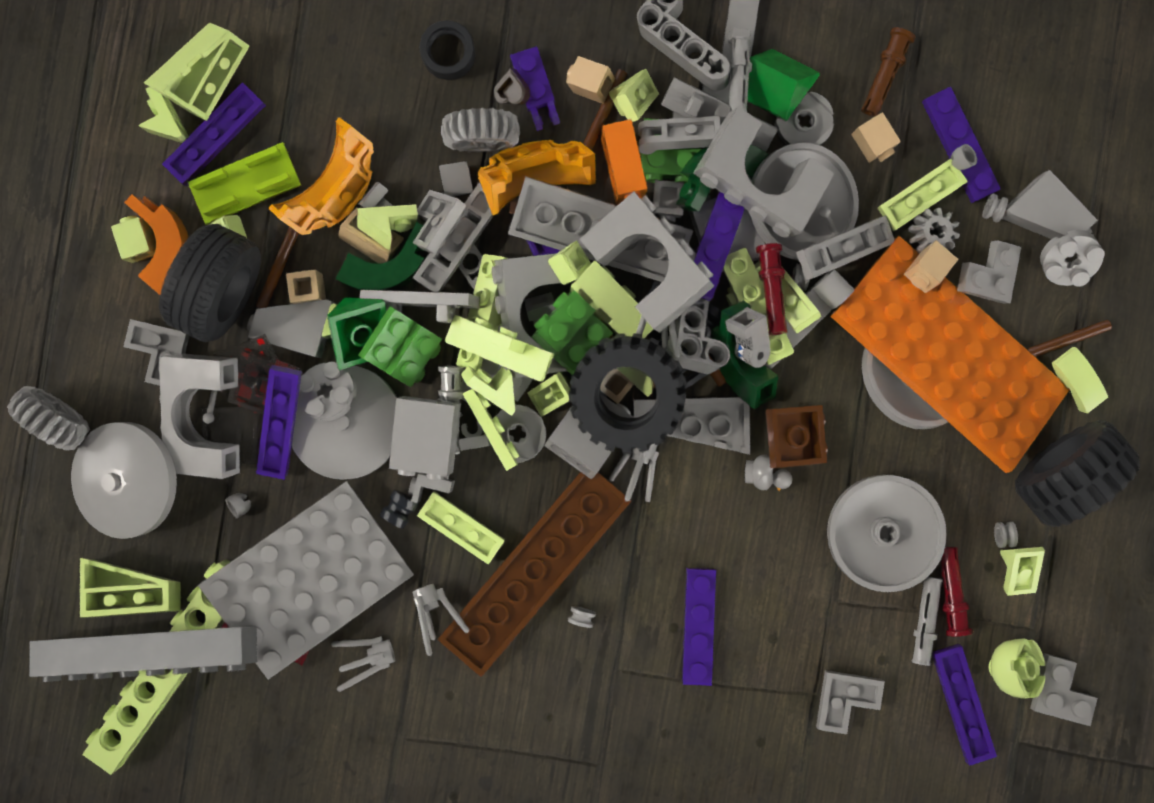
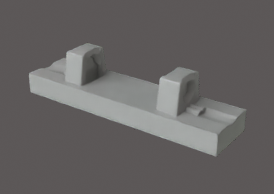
M759 0L729 1L722 55L729 62L732 61V39H735L736 36H747L751 39L749 56L751 57Z
M676 77L673 78L661 102L662 106L686 118L720 116V126L729 114L730 105ZM755 117L763 124L751 145L766 152L778 129Z
M480 183L477 184L464 203L466 207L462 211L461 218L448 233L445 244L435 255L429 253L413 276L414 280L432 292L440 293L494 216ZM440 255L448 259L451 262V264L445 261Z
M883 216L797 251L796 254L802 265L804 277L808 280L889 246L895 240L887 217Z
M360 290V298L383 299L386 311L389 306L399 312L402 311V306L437 307V321L441 323H452L455 308L479 309L480 297L468 293Z

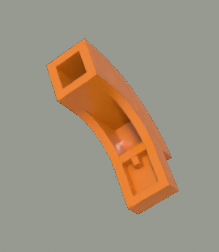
M131 194L124 203L151 226L156 237L154 256L138 277L160 295L167 272L178 251L189 238L183 222L172 209L162 204L158 207L146 196L141 199Z

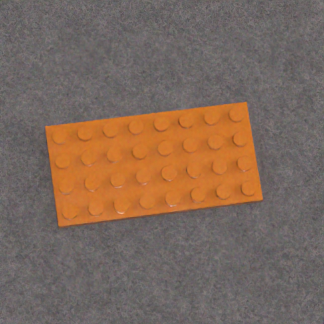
M898 236L854 287V292L839 305L830 317L1005 473L1011 472L1055 412L1070 388L1065 387L1053 372L1034 355L1030 354L1025 347L968 296L958 292V288L946 277L927 293L915 287L904 273L919 253L903 238Z

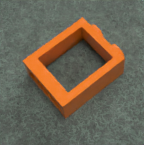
M632 120L603 125L601 142L616 205H619L633 191L642 198L646 195L647 185Z

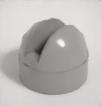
M968 144L958 147L951 155L952 165L959 170H965L976 165L977 156L973 148Z
M236 493L225 499L230 512L235 518L246 514L251 507L250 500L244 501L247 495L243 493Z

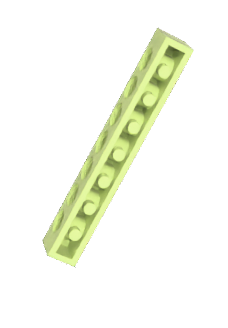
M226 559L218 564L214 562L207 569L204 577H210L230 563V561ZM197 586L187 598V601L190 603L184 611L181 609L171 620L170 624L173 627L169 632L216 629L222 626L224 620ZM197 610H201L205 614V623L197 620ZM165 669L164 675L146 676V670L139 671V676H137L135 681H129L120 692V696L123 698L118 705H112L103 716L106 722L101 729L96 728L88 737L86 743L89 746L82 755L110 775L123 766L188 673L173 674V669ZM146 682L154 685V694L147 690ZM130 706H133L137 709L138 717H135L130 713ZM113 730L120 733L121 741L113 736Z

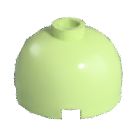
M1025 638L1008 640L1001 643L995 649L989 662V672L1000 690L1012 697L1036 698L1043 691L1045 676H1040V666H1045V661L1040 647L1034 640H1027Z

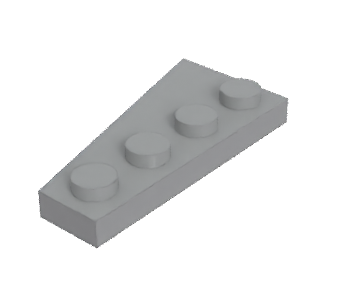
M740 397L686 398L684 412L681 420L677 423V428L671 435L667 434L666 436L750 455L749 405ZM633 399L634 417L648 413L653 408L656 399Z

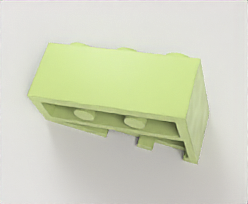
M208 23L151 75L144 84L189 113L207 121L247 52L249 45L229 30Z
M594 260L571 285V292L575 290L596 310L593 314L615 334L625 333L626 336H633L637 331L642 316L635 307L638 304L634 300L636 296L625 285L621 286L606 267L601 266ZM646 322L642 338H645L653 330L648 322Z
M80 558V617H106L181 610V587L179 581L94 559Z

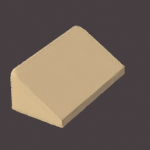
M357 207L340 225L338 234L340 239L378 264L391 261L404 241L403 237L391 230L390 250L376 242L357 228Z

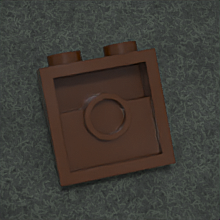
M823 405L766 409L770 468L827 463L828 446L825 441L824 426L826 419L823 413Z

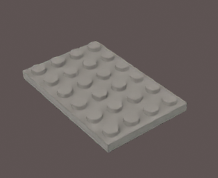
M345 481L202 581L198 587L229 628L257 626L256 664L269 680L408 580L414 573L350 484Z

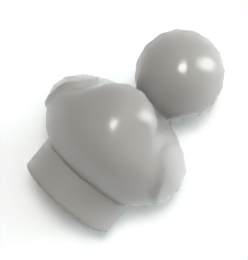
M760 455L754 461L746 460L745 483L754 484L759 490H768L772 484L779 491L786 489L792 484L793 478L791 473L785 469H780L773 473L774 468H770V457L768 455Z

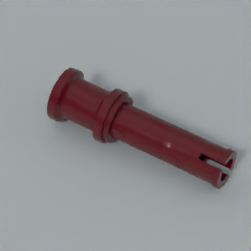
M779 243L764 244L756 247V253L760 256L761 271L758 272V275L764 283L769 335L788 333L782 291V278H784L785 269L781 268L780 251L783 249L782 244Z
M945 547L940 560L946 600L943 603L942 609L946 612L948 629L946 630V636L951 637L973 634V629L969 628L967 610L970 609L969 604H967V601H964L957 547Z

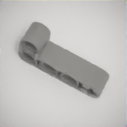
M647 0L637 12L641 36L709 89L719 91L727 87L730 82V64L728 59L676 20L683 11V0H675L672 3H665V0ZM648 20H657V22L653 25L645 24V22H647ZM670 36L679 37L674 42L666 41ZM694 52L701 54V56L697 59H691L688 57L691 53Z
M694 253L692 256H690V257L692 258V260H694V257H695V254H696V253ZM700 298L674 320L680 354L678 359H674L675 361L678 360L684 369L710 374L729 361L730 351L723 342L704 337L709 301ZM685 318L691 322L692 328L686 324ZM669 333L668 347H667V348L673 353V349H672V345H671V339H670V333ZM681 345L687 349L688 355L682 352ZM708 353L714 356L715 362L709 358Z
M835 269L827 272L805 293L819 310L821 317L799 333H796L786 321L788 332L786 334L793 348L831 310L841 305L854 292L855 289ZM780 360L770 365H767V363H765L764 365L769 369H772Z

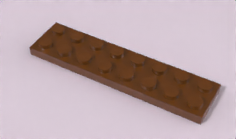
M580 472L459 613L469 628V632L465 633L457 622L453 620L437 640L482 677L631 503V500L625 501V495L599 472L592 479Z

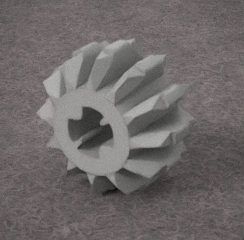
M936 208L933 212L930 209H925L922 212V216L917 215L913 218L916 225L909 227L908 231L915 234V236L909 242L919 243L916 248L918 253L935 240L946 249L951 250L955 247L953 240L960 236L958 232L953 231V228L957 227L959 222L951 223L949 220L952 217V213L948 212L943 215L942 208ZM930 230H937L938 235H931Z

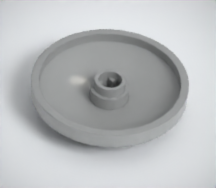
M794 143L774 151L761 162L751 180V183L758 190L766 194L779 195L784 190L797 165L810 157L834 173L802 233L791 238L781 237L773 231L772 226L751 217L757 233L766 244H782L783 250L780 251V255L798 260L797 251L833 237L825 218L819 215V209L822 206L830 208V217L838 234L854 228L859 210L856 183L846 164L832 151L813 143Z
M866 348L864 349L862 375L866 389L875 405L887 417L898 424L914 429H932L948 423L946 419Z
M358 366L346 368L356 383L357 393L350 404L352 407L341 418L333 421H321L309 416L302 410L299 403L297 404L292 448L298 458L308 468L325 477L341 480L359 478L376 471L390 459L397 396L383 378L368 369ZM333 386L324 387L320 395L328 398Z
M116 422L94 429L79 445L71 470L72 491L80 512L89 524L99 532L110 537L126 539L153 531L166 519L175 500L177 478L171 454L163 441L154 432L137 423Z
M876 475L854 483L838 498L828 520V545L836 564L851 580L871 590L897 592L919 584L937 567L945 549L946 524L937 501L921 485L900 476Z

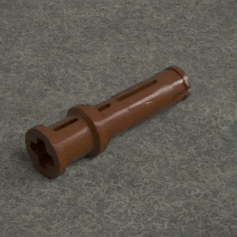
M894 27L890 31L891 39L886 50L881 52L880 68L861 109V112L873 117L874 115L875 117L879 115L898 68H901L906 62L905 54L910 43H914L916 38L912 32L906 29Z

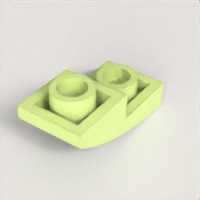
M1076 347L1070 348L1052 362L1057 377L1065 387L1070 388L1079 411L1088 414L1108 398L1106 390L1096 372Z

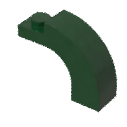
M750 145L745 157V169L750 181L761 162L769 156L768 153L754 145ZM708 147L697 152L681 171L689 180L682 186L676 205L684 210L699 212L711 190L710 187H707L700 181V177L694 174Z
M416 222L400 254L386 263H369L348 253L336 279L357 290L395 291L406 286L414 280L413 276L425 261L423 257L419 256V253H424L425 250L413 244V241L424 225Z
M743 300L721 311L720 325L711 329V339L723 342L730 351L729 361L719 368L723 377L744 402L753 409H756L775 398L779 375L765 365L755 368L738 359L735 355L736 338L734 334L727 331L726 320L747 307L751 308V305Z

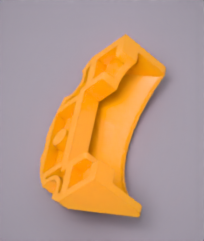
M340 117L335 121L336 141L334 150L321 176L300 195L281 203L272 204L268 208L281 221L301 235L311 234L312 230L324 226L330 228L343 220L354 210L359 200L363 198L371 180L373 171L370 170L371 154L374 153L373 144Z
M553 140L523 143L493 155L489 158L490 165L481 167L478 171L479 181L492 215L499 214L500 210L507 203L520 196L525 176L552 185H592L596 183L595 153L578 141H570L565 144H557Z

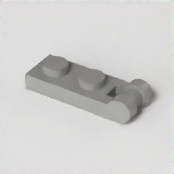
M720 116L642 121L638 125V134L641 137L639 140V151L643 154H652L656 150L709 147L720 128Z

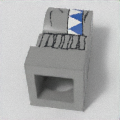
M747 307L726 320L727 331L734 334L736 338V357L755 368L763 366L770 356V340L766 316Z

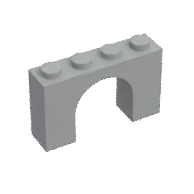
M738 106L724 119L695 169L694 174L700 177V181L707 187L716 188L725 194L724 197L729 202L741 205L747 209L752 218L764 221L772 226L773 231L777 235L785 238L798 235L805 228L834 173L810 157L797 165L781 194L771 195L758 190L747 176L745 157L748 148L763 123Z
M633 191L581 237L580 241L603 266L609 264L629 245L637 241L653 240L664 245L669 257L667 275L656 289L635 306L650 326L660 333L714 287V284L709 280L713 274L702 261L697 265L690 256L694 252L683 239L679 242L675 240L671 235L675 229L664 217L658 220L652 213L657 208L647 196L644 195L640 198Z
M555 254L494 260L495 266L492 267V279L494 284L498 286L499 295L495 297V306L497 313H501L502 321L499 331L503 327L518 333L516 339L543 349L523 329L520 320V309L524 298L534 288L541 285L561 283L548 263V260ZM553 358L547 374L567 371ZM510 369L513 378L527 377Z
M191 354L159 356L160 429L162 441L173 459L176 474L219 479L239 474V444L218 443L204 439L197 433L190 419V403L192 397L199 389L221 391L238 387V358Z

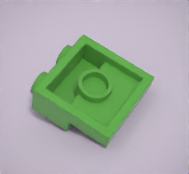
M644 118V121H645V120H658V119ZM700 148L656 150L652 154L641 153V163L646 181L655 183V180L663 181V179L674 180V182H684L685 184L689 178L684 176L681 171L686 163L700 151Z
M575 290L568 295L563 292L552 304L555 307L554 311L549 316L545 313L535 323L534 327L537 330L531 336L545 351L553 353V358L571 375L574 374L586 352L592 346L598 345L599 341L607 337L609 338L613 333L593 314L596 310Z
M389 306L358 356L385 371L395 379L412 387L414 383H418L423 379L425 375L424 367L429 359H433L439 354L441 349L439 343L442 338Z

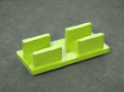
M283 142L188 182L206 225L222 216L232 215L301 186V182Z

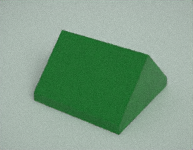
M774 49L751 56L752 71L748 76V102L787 122L818 79L820 73Z
M344 298L327 315L337 368L339 370L367 362L358 355L386 313V305L383 299Z

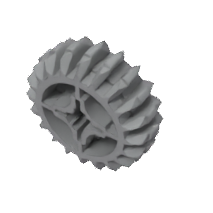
M483 107L480 109H461L460 111H453L445 115L442 119L441 136L444 145L452 150L468 152L499 151L512 148L519 142L520 126L517 116L510 111H504L503 109L495 110L494 108L484 109Z
M23 386L10 399L11 402L7 406L10 416L20 424V427L25 428L29 434H33L38 440L41 439L48 445H54L56 448L75 450L78 445H81L90 430L87 421L76 410L61 401L60 398H56L51 393L36 387Z

